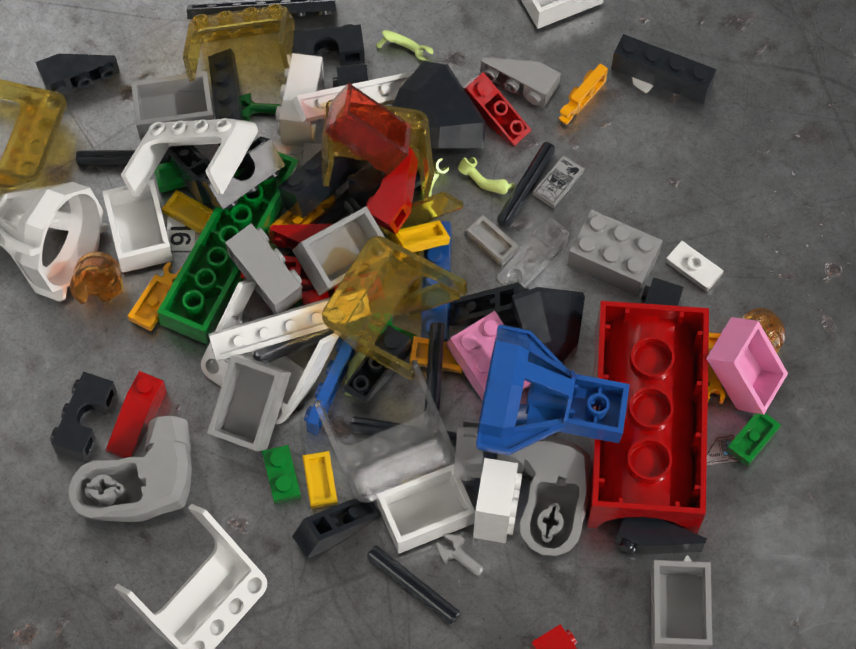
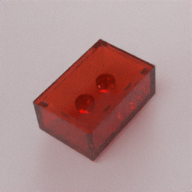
M348 82L330 102L325 133L332 140L348 147L353 154L363 157L374 168L382 170L389 175L408 156L411 125Z

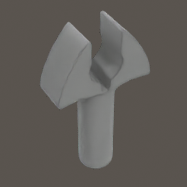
M444 534V539L453 545V550H446L437 542V551L444 564L449 559H456L474 575L478 576L482 573L483 567L462 551L463 537Z

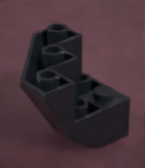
M424 61L398 90L388 116L387 141L407 146L429 148H484L486 122L448 64Z
M535 287L530 290L529 288H524L517 291L512 296L511 309L520 329L530 330L564 366L575 355L579 343L584 309V293Z

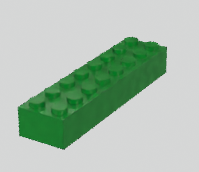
M278 152L285 166L279 170L280 173L269 180L265 179L258 184L259 188L256 191L244 194L238 198V203L229 209L215 207L157 311L162 326L204 344H209L208 334L216 331L238 283L244 280L241 278V271L228 256L225 242L251 223L256 229L260 227L268 236L269 226L276 221L284 206L278 186L291 176L299 162L298 159ZM245 167L236 170L233 177L241 175Z

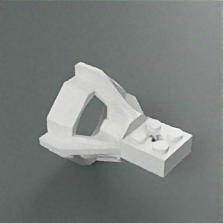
M75 182L16 190L5 193L0 197V246L11 255L35 293L56 301L65 300L67 287L78 283L98 251L100 233L108 230V224L102 222L103 209L91 188ZM68 200L71 213L58 211ZM48 228L68 231L66 241L58 256L47 267L42 265L43 244Z

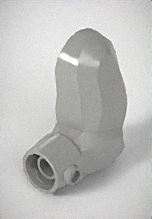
M162 416L151 419L148 423L145 442L146 454L143 458L128 457L120 460L91 461L82 465L72 477L68 490L70 503L77 513L101 521L141 522L164 513L182 509L190 492L192 474L188 421L176 416Z
M550 435L509 456L498 454L497 460L518 463L517 473L522 474V476L526 473L532 478L529 488V500L520 521L522 538L532 550L544 556H557L570 551L579 541L590 499V456L588 452L572 442Z

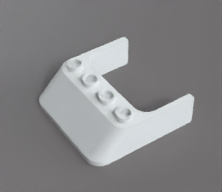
M228 118L153 123L121 173V177L132 196L139 197L170 146L221 144L208 165L206 174L216 193L223 194L257 135L258 128L254 122Z
M252 277L238 283L216 331L243 324V311L257 284ZM333 333L319 341L305 369L286 356L266 363L292 372L275 424L286 421L312 390L339 337L337 334ZM210 342L201 360V369L210 380L222 387L231 357L216 361ZM255 350L240 355L253 359Z
M191 504L188 509L215 540L214 550L205 562L163 608L156 613H152L129 589L120 584H117L114 589L173 648L215 649L264 594L267 588V579L208 511Z

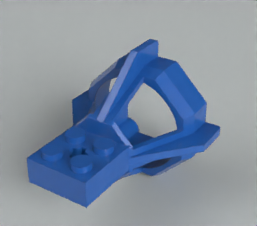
M499 325L497 327L479 417L476 448L509 456L556 432L619 443L623 435L630 384L575 374L573 370L567 369L530 330ZM525 380L530 383L526 404H520ZM593 407H599V411L594 410Z

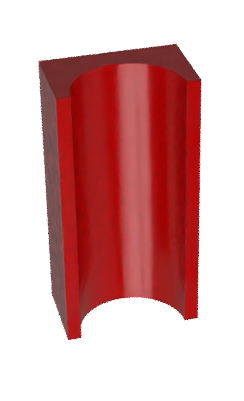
M614 301L600 302L595 326L593 377L630 384L623 435L620 442L614 443L591 438L590 499L587 513V528H598L602 523L617 518L649 517L674 522L684 529L698 534L706 515L708 360L706 358L709 355V308ZM593 407L594 410L599 411V407Z

